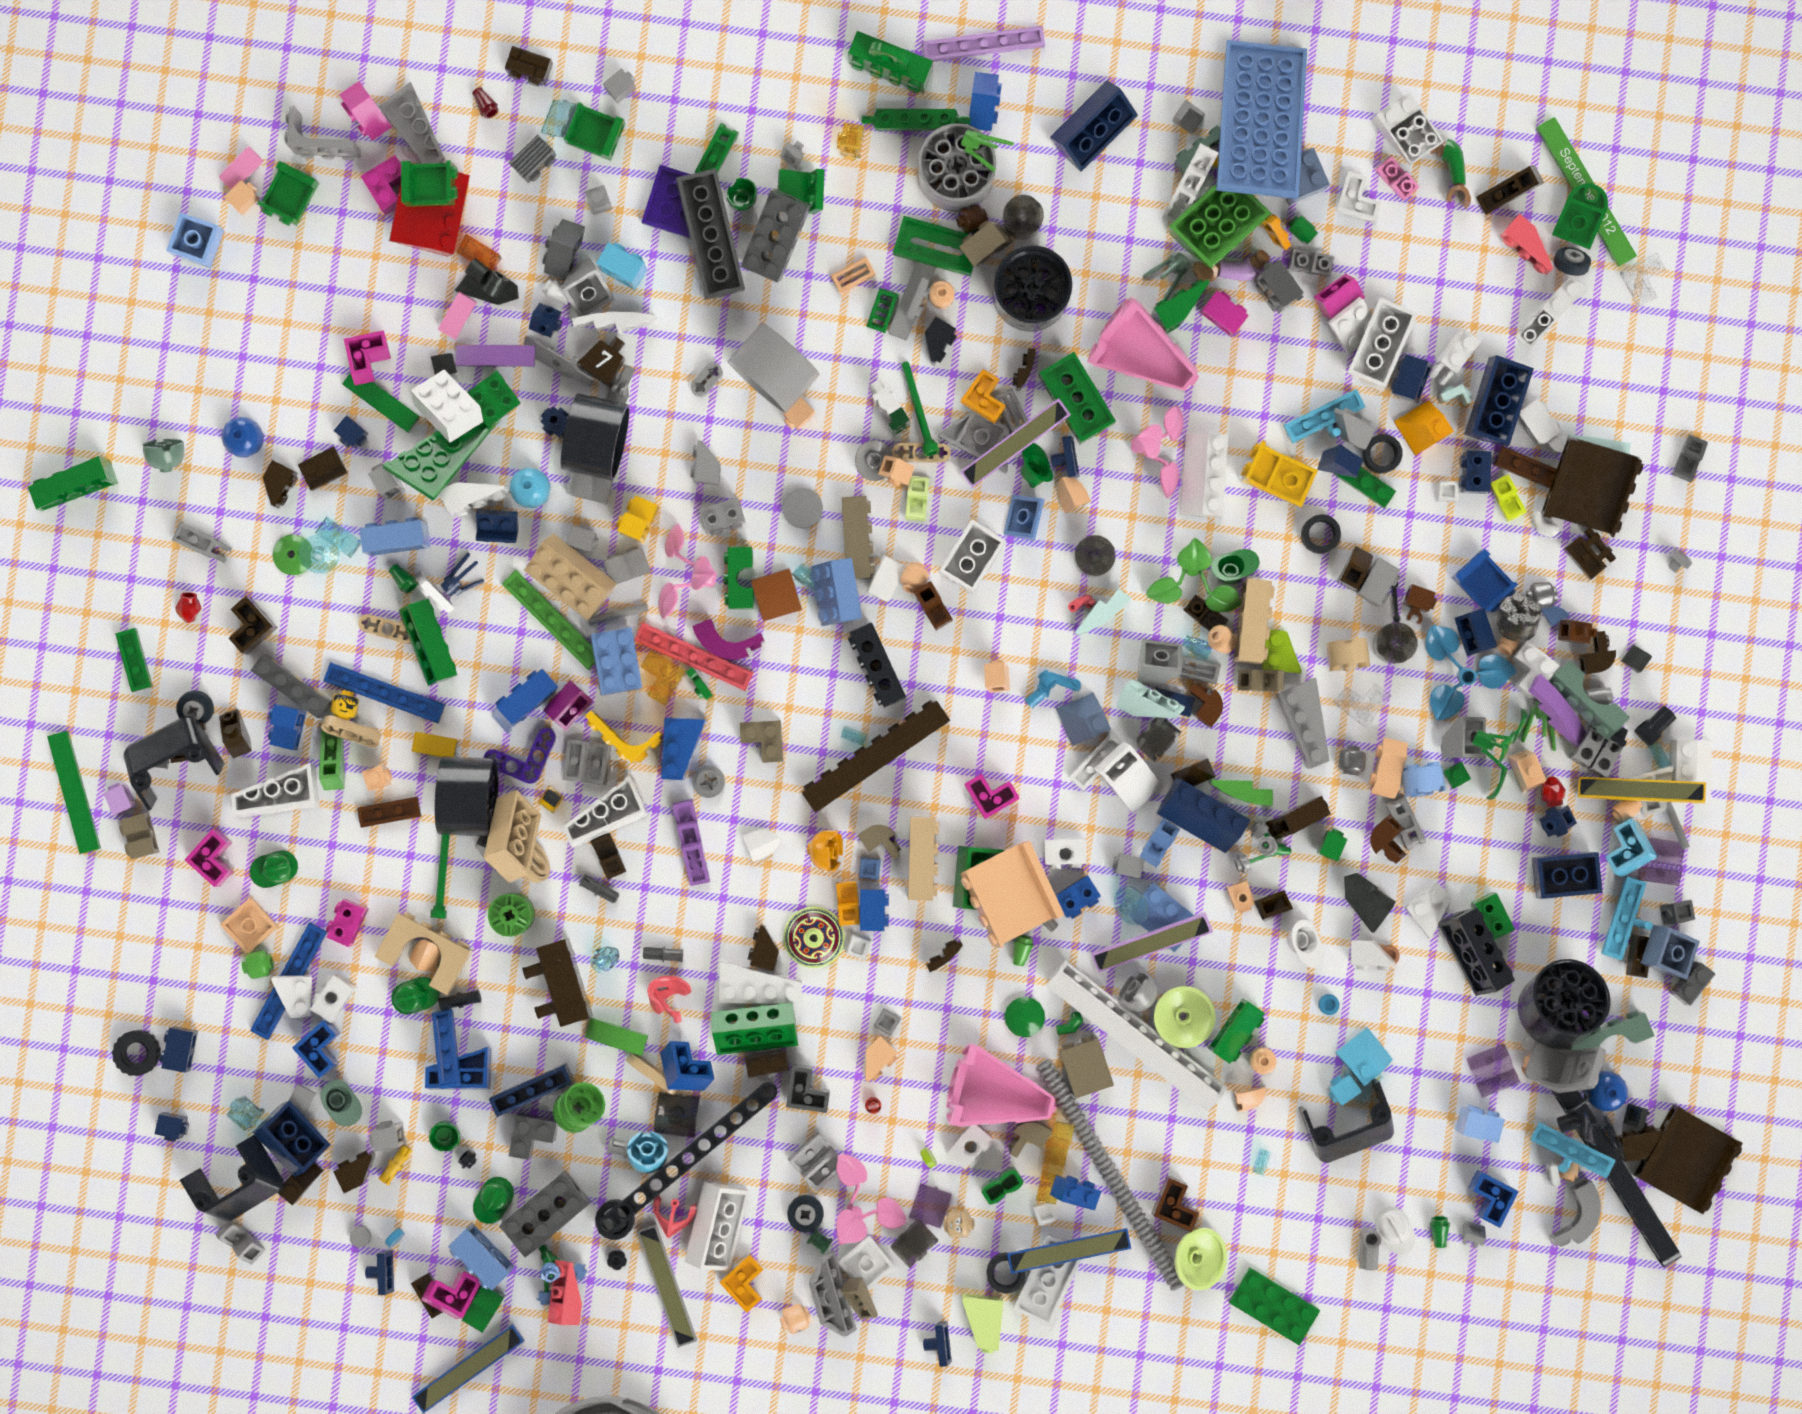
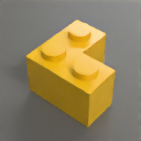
M635 495L634 499H630L627 504L626 510H628V513L625 512L624 516H619L616 523L617 531L623 536L644 544L659 506Z

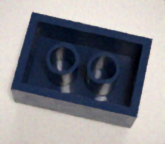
M1592 851L1532 857L1536 898L1547 899L1603 893L1599 852Z
M290 1100L280 1104L252 1132L293 1177L303 1174L331 1145Z

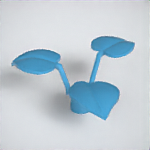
M1432 625L1427 632L1425 640L1428 654L1437 661H1441L1447 656L1459 669L1457 672L1458 684L1452 688L1449 685L1442 684L1435 687L1431 692L1430 705L1436 720L1448 719L1460 711L1464 705L1465 697L1462 692L1456 689L1463 685H1472L1476 681L1478 674H1480V682L1490 689L1501 687L1516 674V669L1508 660L1493 654L1486 655L1480 659V670L1476 672L1468 667H1462L1450 654L1456 652L1459 647L1460 640L1456 632L1447 627Z

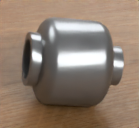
M1550 582L1533 583L1529 591H1526V601L1531 603L1534 609L1551 608L1558 600L1557 589Z
M1348 745V749L1340 751L1338 767L1340 770H1343V774L1359 775V772L1365 770L1366 753L1360 751V747Z

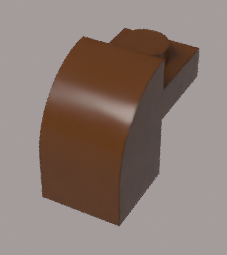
M931 581L913 591L935 631L953 621Z
M1193 683L1187 691L1202 702V705L1193 716L1207 727L1212 728L1222 713V698L1217 690L1214 689L1210 694H1207V688L1200 683L1197 685Z
M1391 814L1373 829L1370 843L1375 854L1383 850L1386 858L1397 864L1407 854L1393 839L1404 828Z

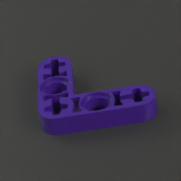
M549 728L541 729L535 738L526 762L494 749L488 750L483 758H488L489 755L496 753V758L503 760L504 756L506 759L502 764V769L499 768L501 764L497 762L499 772L528 784L536 783L556 742V733ZM549 731V736L552 737V740L546 741L545 746L549 747L548 750L543 747H537L538 742L542 744L544 738L541 737L542 734H546ZM536 750H541L544 753V759L541 762H537L533 758V753ZM509 761L517 763V770L511 773L506 769ZM531 761L535 765H540V769L535 767L533 774L536 777L528 780V776L525 773L526 771H531L532 766L529 765Z

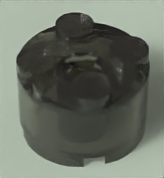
M1017 195L1006 204L1003 211L1002 224L1005 231L1010 237L1018 240H1027L1036 236L1043 223V208L1032 196ZM1021 214H1024L1025 221H1021Z
M1091 535L1082 539L1076 546L1073 554L1077 570L1082 575L1090 578L1106 574L1114 565L1116 557L1115 548L1112 543L1099 535ZM1094 552H1097V556L1099 557V559L1092 561V557L1089 555V553L1093 554Z
M1519 592L1505 598L1500 605L1496 621L1499 633L1511 641H1518V639H1525L1524 641L1532 639L1536 635L1542 614L1541 604Z
M1400 622L1390 623L1381 627L1373 638L1374 654L1387 664H1399L1409 660L1415 654L1418 646V640L1412 628ZM1397 639L1396 643L1399 646L1393 648L1391 641Z
M1155 717L1150 723L1148 732L1142 731L1136 739V743H1138L1136 747L1153 762H1157L1158 758L1156 756L1161 758L1173 745L1174 739L1182 733L1167 718Z
M917 1219L904 1233L902 1232L890 1248L906 1266L911 1268L928 1253L927 1250L932 1248L939 1239L922 1221Z

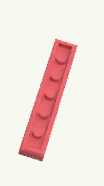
M643 622L634 641L744 691H746L754 672Z

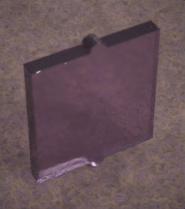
M920 1183L909 1218L920 1221L923 1225L929 1224L941 1228L952 1194L939 1190L937 1186L933 1188Z

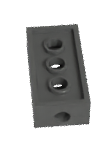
M775 188L770 190L740 267L777 283L781 281L812 205ZM780 212L787 214V222L781 220ZM773 231H777L780 234V240L773 238ZM765 250L771 251L772 259H768L765 256Z
M564 1170L503 1221L499 1227L526 1258L591 1203V1200L568 1172ZM558 1196L564 1197L566 1204H559L556 1198ZM541 1210H547L550 1213V1217L544 1218L541 1215ZM525 1223H531L534 1226V1231H528L525 1228Z

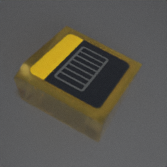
M548 786L538 800V803L555 814L566 796Z

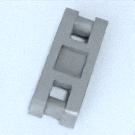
M1404 794L1393 802L1391 800L1386 802L1385 806L1389 814L1404 828L1399 834L1406 850L1413 849V846L1426 843L1425 836ZM1402 806L1404 812L1398 814L1396 809ZM1414 831L1415 836L1409 838L1408 833Z

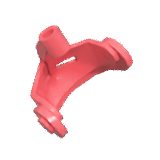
M662 976L654 979L647 989L652 1009L657 1014H661L665 1010L673 1017L675 1023L681 1022L680 1012L673 1011L665 1000L674 994L683 996L690 994V985L676 976ZM659 987H667L665 990H657Z
M658 1195L654 1198L653 1212L666 1237L670 1238L693 1221L694 1215L697 1212V1203L691 1205L687 1219L673 1222L675 1210L679 1206V1201L673 1199L671 1201L672 1210L668 1221L660 1214L662 1198Z

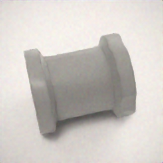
M611 1136L607 1154L614 1153L622 1155L623 1158L627 1159V1146L630 1140L626 1142Z

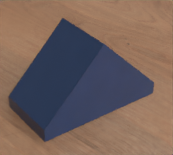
M1340 444L1323 451L1317 470L1357 478L1363 459Z

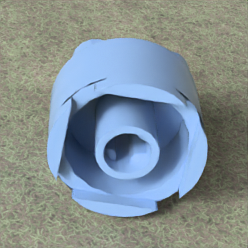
M1439 761L1427 763V765L1422 767L1419 764H1413L1403 769L1402 782L1405 797L1432 795L1435 790H1439V793L1446 791L1443 769Z

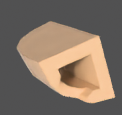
M1068 476L1060 479L1058 497L1065 513L1091 502L1086 489L1077 479L1069 478Z
M425 939L420 940L416 943L409 960L419 971L435 972L440 960V950L433 942Z
M1266 1086L1234 1092L1238 1112L1258 1107L1265 1098Z

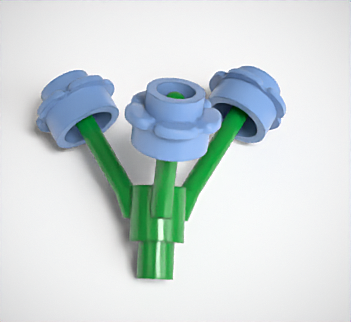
M542 1245L539 1247L540 1257L543 1261L540 1277L544 1280V1291L538 1292L536 1300L540 1301L541 1305H550L551 1290H549V1282H553L560 1277L559 1267L555 1264V1260L561 1259L553 1255L546 1245ZM577 1262L575 1267H573L576 1281H582L587 1273L585 1264L582 1265Z

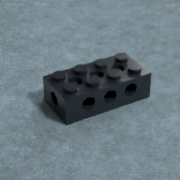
M868 623L849 632L851 637L848 638L852 650L857 649L859 656L856 658L861 669L866 668L868 674L865 675L869 687L874 686L877 692L873 695L878 706L883 705L886 708L906 699L903 688L873 623ZM871 643L874 648L871 652L865 653L862 650L863 644ZM874 661L880 662L882 664L881 670L877 672L872 671L870 668L871 663ZM888 680L891 684L888 690L880 689V681Z
M1477 907L1456 912L1438 923L1475 996L1498 992L1515 981L1511 968L1504 960L1501 949L1498 948L1493 939L1492 932L1484 921L1483 914Z

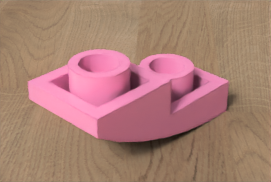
M249 146L222 172L219 178L232 189L240 180L244 182L251 176L264 160Z
M1389 156L1375 169L1383 181L1403 201L1419 188L1407 171L1404 172L1393 156Z
M458 292L438 330L456 340L477 301Z

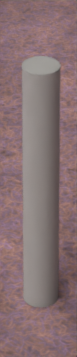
M644 603L595 615L588 623L593 625L649 611L648 605Z
M1667 802L1666 812L1682 850L1686 849L1690 845L1672 802Z

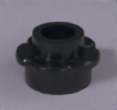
M470 1150L463 1153L458 1160V1163L462 1165V1169L466 1167L470 1169L476 1163V1153H472Z
M613 1250L608 1254L607 1265L612 1267L613 1270H621L626 1265L627 1258H625L623 1251Z

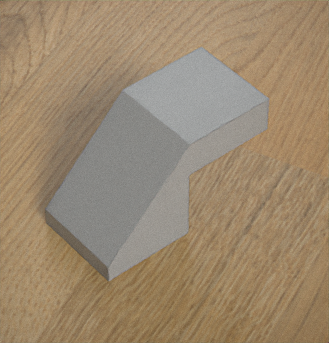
M231 1220L216 1233L218 1240L232 1247L237 1257L250 1265L265 1251V1248L246 1229Z

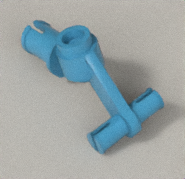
M1046 669L1038 676L1040 679L1038 688L1024 700L1033 709L1045 697H1049L1050 690L1057 684L1072 691L1081 690V682L1078 679H1071L1054 672H1049Z

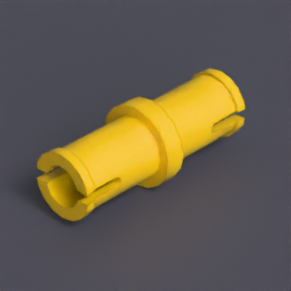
M403 1144L395 1156L388 1160L389 1164L378 1179L389 1186L398 1171H402L404 1168L403 1164L413 1150L407 1146L405 1147Z

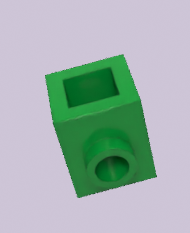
M1332 829V832L1326 830L1316 853L1331 860L1339 861L1348 839L1343 837L1344 833L1336 829Z

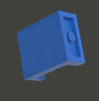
M1482 549L1451 578L1480 609L1485 608L1486 613L1489 611L1493 613L1501 606L1499 602L1504 597L1508 599L1516 592L1514 588L1518 584L1513 582L1489 557L1491 554L1486 549Z

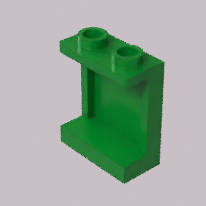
M578 102L577 106H573L571 109L569 125H565L562 136L565 143L611 161L626 124L624 119L618 116L616 118L585 107L582 103Z
M446 160V163L423 164L401 161V202L405 206L455 205V199L458 198V189L455 186V179L458 178L457 166L451 160Z
M279 161L275 167L278 171L262 202L258 201L257 205L261 207L260 211L270 217L273 214L280 217L278 221L287 226H290V224L297 226L320 183L305 173Z

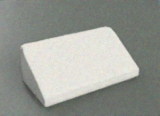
M883 555L866 592L878 599L889 602L906 566Z

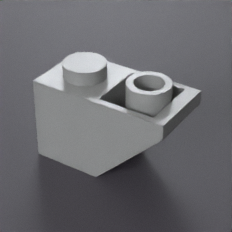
M1345 407L1343 411L1335 408L1334 415L1337 427L1341 431L1340 438L1358 448L1366 450L1377 429L1370 425L1372 421L1362 416L1359 419L1354 417L1355 412Z
M698 440V444L693 447V457L696 458L695 466H691L690 477L694 478L693 481L695 483L719 486L721 464L703 441Z

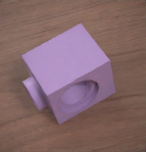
M116 783L108 787L109 791L103 793L113 816L121 815L137 807L128 785Z

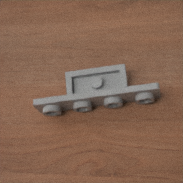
M916 262L888 333L903 340L908 339L916 317L920 318L924 306L921 304L923 299H928L931 290L929 284L936 267Z

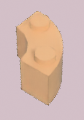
M1383 738L1382 744L1377 745L1375 751L1377 761L1374 773L1370 774L1368 782L1369 785H1372L1371 794L1395 799L1401 785L1402 772L1407 759V742Z

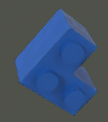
M975 72L969 116H971L970 126L978 130L992 131L993 123L997 124L998 111L994 110L995 106L1000 104L1002 83H998L999 75Z
M274 704V708L271 707L268 715L270 724L274 725L268 734L269 745L297 751L307 711Z
M322 1020L292 1049L320 1079L339 1063L326 1047L341 1033L332 1023Z
M670 1041L660 1053L668 1090L704 1091L715 1079L711 1061L692 1060L689 1042Z
M1477 1169L1468 1186L1472 1191L1486 1197L1477 1216L1501 1228L1519 1191Z

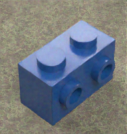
M1085 875L1055 895L1066 918L1071 917L1072 919L1082 913L1081 909L1085 906L1090 908L1099 902L1098 898L1101 897L1088 875Z
M860 889V931H885V927H889V914H885V906H889V894H885V889Z
M1056 1175L1049 1195L1061 1202L1095 1211L1102 1192L1095 1188V1183L1087 1180L1079 1182V1179L1069 1175L1066 1178Z

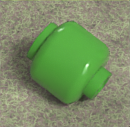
M264 950L248 953L245 956V961L242 962L243 973H247L251 979L269 976L271 970H274L272 955L267 954Z

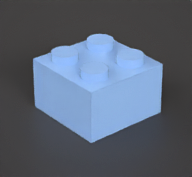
M180 212L166 251L173 256L211 269L224 230L218 225Z

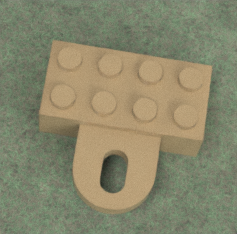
M517 790L497 798L483 858L509 883L524 876L533 883H539L546 880L550 874L548 857L543 848L536 842L541 814Z

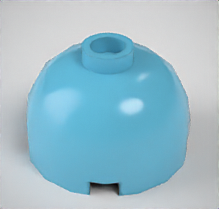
M527 467L521 469L513 475L510 481L512 498L517 504L526 508H536L544 504L551 491L549 478L537 468Z
M652 1131L645 1134L640 1132L634 1135L627 1146V1156L630 1165L635 1170L646 1174L654 1173L661 1169L666 1163L668 1156L667 1142L662 1135Z

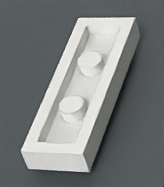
M1109 733L1068 778L1084 792L1099 776L1093 768L1117 748L1121 742Z

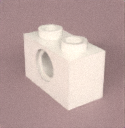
M1086 839L1044 840V864L1049 865V869L1061 868V864H1069L1070 868H1082V864H1086ZM1063 848H1068L1071 852L1070 857L1066 860L1061 859L1059 855L1060 850Z
M338 974L332 977L329 976L322 985L325 987L322 993H317L311 1001L313 1006L310 1010L329 1023L335 1022L357 989L356 986ZM329 992L336 994L337 1000L335 1003L328 1000Z
M979 1125L967 1126L947 1149L946 1153L965 1170L968 1166L972 1168L979 1159L977 1157L981 1151L985 1152L991 1146L992 1142L990 1140L992 1136ZM968 1141H974L976 1148L973 1151H968L965 1149V1144Z

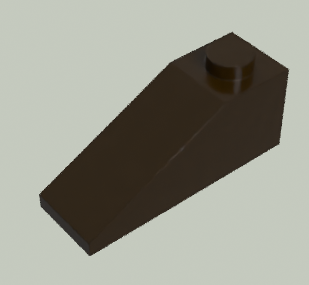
M1532 165L1478 195L1476 198L1485 215L1544 184V181L1536 166Z

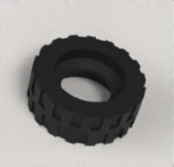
M133 1030L124 1033L113 1045L112 1060L115 1062L116 1068L120 1069V1072L123 1074L126 1073L128 1076L146 1074L152 1071L158 1064L161 1052L160 1043L148 1031ZM133 1043H140L146 1048V1057L140 1063H133L127 1057V1049Z

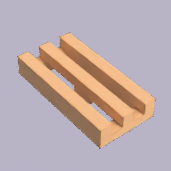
M865 257L831 275V278L839 293L842 294L875 277L876 274L869 260ZM863 264H866V267L862 268L861 270L843 278L840 281L837 280L838 277L850 272L851 270ZM867 271L870 272L869 274L857 279L856 281L844 287H841L842 284L854 279L855 277Z

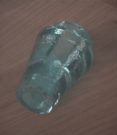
M801 563L792 572V576L795 581L815 592L814 581L811 578L812 570L808 565Z
M1188 635L1182 644L1183 647L1201 660L1202 658L1207 660L1213 650L1209 646L1208 641Z

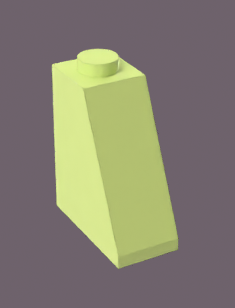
M962 1293V1302L978 1349H982L981 1351L984 1353H994V1350L999 1351L1003 1298Z

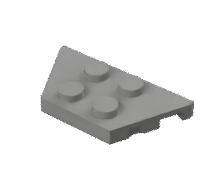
M971 410L961 419H958L951 426L941 431L937 437L979 458L1009 436V428L997 421L993 424ZM1008 462L1001 466L998 470L1006 474L1008 471Z

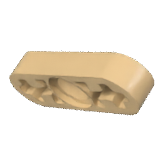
M897 443L892 448V456L899 458V455L895 454L899 447H903V451H910L909 447H913V459L909 458L910 454H903V458L899 459L905 462L944 463L949 460L951 450L946 444L937 443L939 450L944 448V452H947L943 459H940L939 455H933L934 459H929L930 456L920 459L916 456L915 451L917 448L923 447V443Z
M370 614L362 615L359 618L358 626L363 632L411 644L409 637L405 640V636L397 634L398 625L401 626L399 628L400 631L407 632L404 624ZM371 618L370 622L378 624V620H381L378 625V633L375 632L377 629L375 627L369 626L366 629V625L363 624L364 620L368 621ZM386 623H390L393 626V632L390 635H385L382 631Z
M331 715L325 716L321 725V729L328 734L371 748L377 747L381 739V734L377 730Z
M630 1053L626 1061L632 1067L668 1093L675 1094L677 1090L667 1089L665 1075L661 1070L640 1055Z

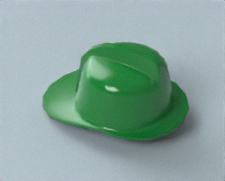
M1032 443L1022 451L1024 462L1020 472L1029 486L1035 488L1043 482L1052 481L1054 476L1046 453L1039 445Z
M1240 549L1217 556L1212 561L1211 572L1224 584L1234 585L1240 582L1242 578L1253 574L1258 569L1260 560L1254 551Z
M275 851L254 860L249 870L250 877L253 883L262 888L286 883L297 874L298 861L288 851Z
M415 978L396 986L391 996L392 1004L399 1013L405 1015L414 1014L434 1006L438 1001L440 991L429 986L431 978Z
M493 1177L487 1180L476 1196L473 1203V1212L480 1222L493 1224L499 1221L505 1214L514 1197V1188L506 1178Z

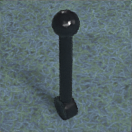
M1397 582L1395 586L1391 585L1394 602V622L1401 620L1398 614Z

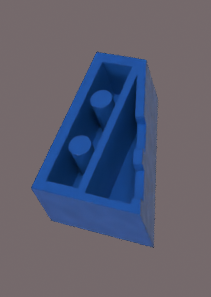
M543 669L539 672L534 670L526 677L528 681L523 685L518 683L511 689L512 694L507 698L502 696L495 703L497 706L492 717L507 734L512 731V727L520 721H524L529 713L541 706L557 691L558 686Z
M664 719L661 779L684 780L707 720Z
M490 1047L458 1057L461 1085L440 1089L437 1064L425 1067V1088L428 1090H490Z

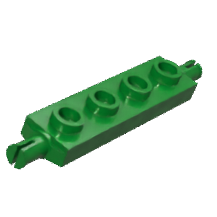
M876 109L874 116H862V124H874L876 131H935L948 124H971V116H959L956 109Z

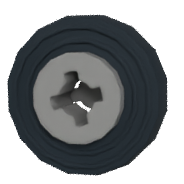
M1564 247L1557 250L1553 263L1559 271L1565 274L1581 276L1589 271L1591 259L1590 256L1579 249Z
M192 690L179 698L176 704V712L179 719L189 715L195 717L199 723L205 722L206 724L214 714V704L206 693Z
M801 1195L793 1199L789 1204L787 1217L790 1225L797 1231L811 1232L822 1223L824 1210L820 1201L815 1197Z

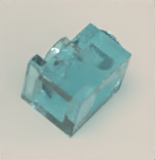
M244 1096L236 1098L231 1102L229 1106L231 1109L226 1116L245 1131L256 1125L265 1110L258 1108Z

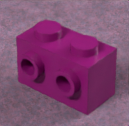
M569 680L543 711L556 724L567 731L593 700L580 687Z

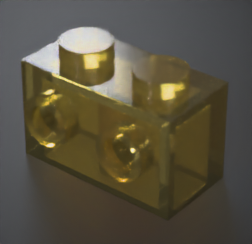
M844 122L842 132H838L837 149H840V154L844 156V159L855 161L856 158L861 159L864 125Z

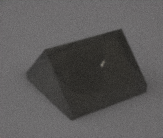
M659 1091L655 1111L654 1132L695 1137L700 1096L677 1093L672 1095L668 1092Z

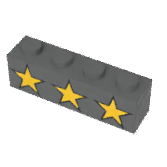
M262 654L250 670L316 718L322 719L331 707L332 700L269 655Z

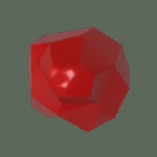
M192 592L181 593L180 600L175 607L178 616L186 623L194 622L202 609L197 594Z
M1550 776L1541 786V799L1546 802L1547 807L1563 805L1566 789L1558 778Z

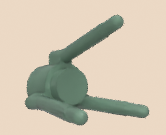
M1178 252L1175 256L1171 255L1167 260L1143 274V278L1148 277L1166 265L1169 268L1160 276V279H1164L1171 272L1175 274L1179 272L1163 298L1168 299L1181 277L1187 272L1186 267L1190 263L1182 253Z

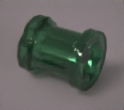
M817 1228L809 1236L806 1243L815 1246L823 1255L833 1239H828Z

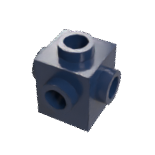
M539 302L532 312L528 329L551 338L555 331L559 332L563 321L560 320L562 312Z
M554 406L551 409L547 408L541 415L542 420L540 422L544 425L542 429L550 436L555 434L559 439H562L569 414L561 407L558 410Z
M1568 805L1558 809L1551 807L1544 811V816L1539 818L1542 829L1548 837L1555 834L1557 837L1568 833V829L1577 824Z

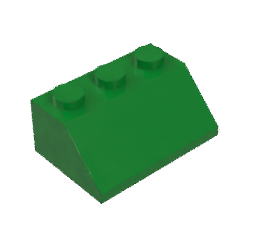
M958 846L953 907L977 910L970 902L971 895L969 891L962 885L960 873L1005 850Z
M1242 998L1208 1049L1229 1064L1232 1061L1236 1062L1242 1053L1240 1051L1244 1044L1248 1045L1253 1038L1251 1034L1253 1030L1263 1024L1265 1013Z

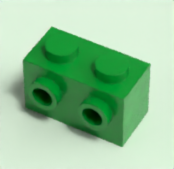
M1489 893L1471 902L1472 907H1477L1483 914L1484 921L1492 932L1494 940L1515 930L1497 893Z

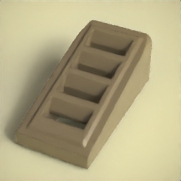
M847 1279L841 1292L860 1319L877 1318V1310L863 1279Z

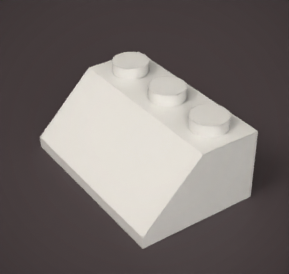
M1670 740V766L1674 767L1672 781L1706 782L1705 802H1711L1712 741Z

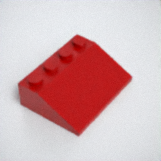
M458 172V178L455 179V186L458 189V198L455 199V205L405 206L401 202L400 183L389 241L446 257L454 255L470 175Z

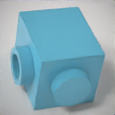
M1349 1073L1343 1077L1338 1075L1330 1081L1331 1085L1328 1086L1331 1091L1328 1095L1335 1104L1339 1102L1341 1106L1362 1092Z

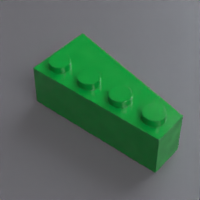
M97 456L67 470L56 472L46 479H37L33 481L32 485L27 487L35 509L45 511L118 484L111 461Z

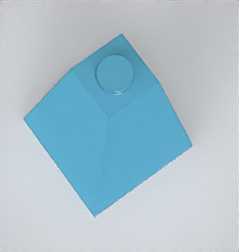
M1368 1027L1335 1052L1360 1085L1363 1086L1377 1077L1393 1060Z

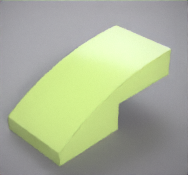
M911 477L908 484L906 520L925 521L929 488L928 477Z

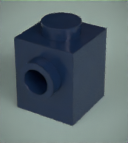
M347 415L333 430L341 437L339 441L347 448L351 445L355 449L358 446L364 445L368 439L366 436L369 434Z
M162 1112L158 1115L154 1134L164 1136V1140L176 1142L177 1139L183 1138L188 1132V1117Z

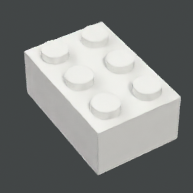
M442 370L411 390L414 406L449 442H452L483 422L480 406L445 370Z
M971 520L938 573L973 594L1005 545L1006 540L976 521Z

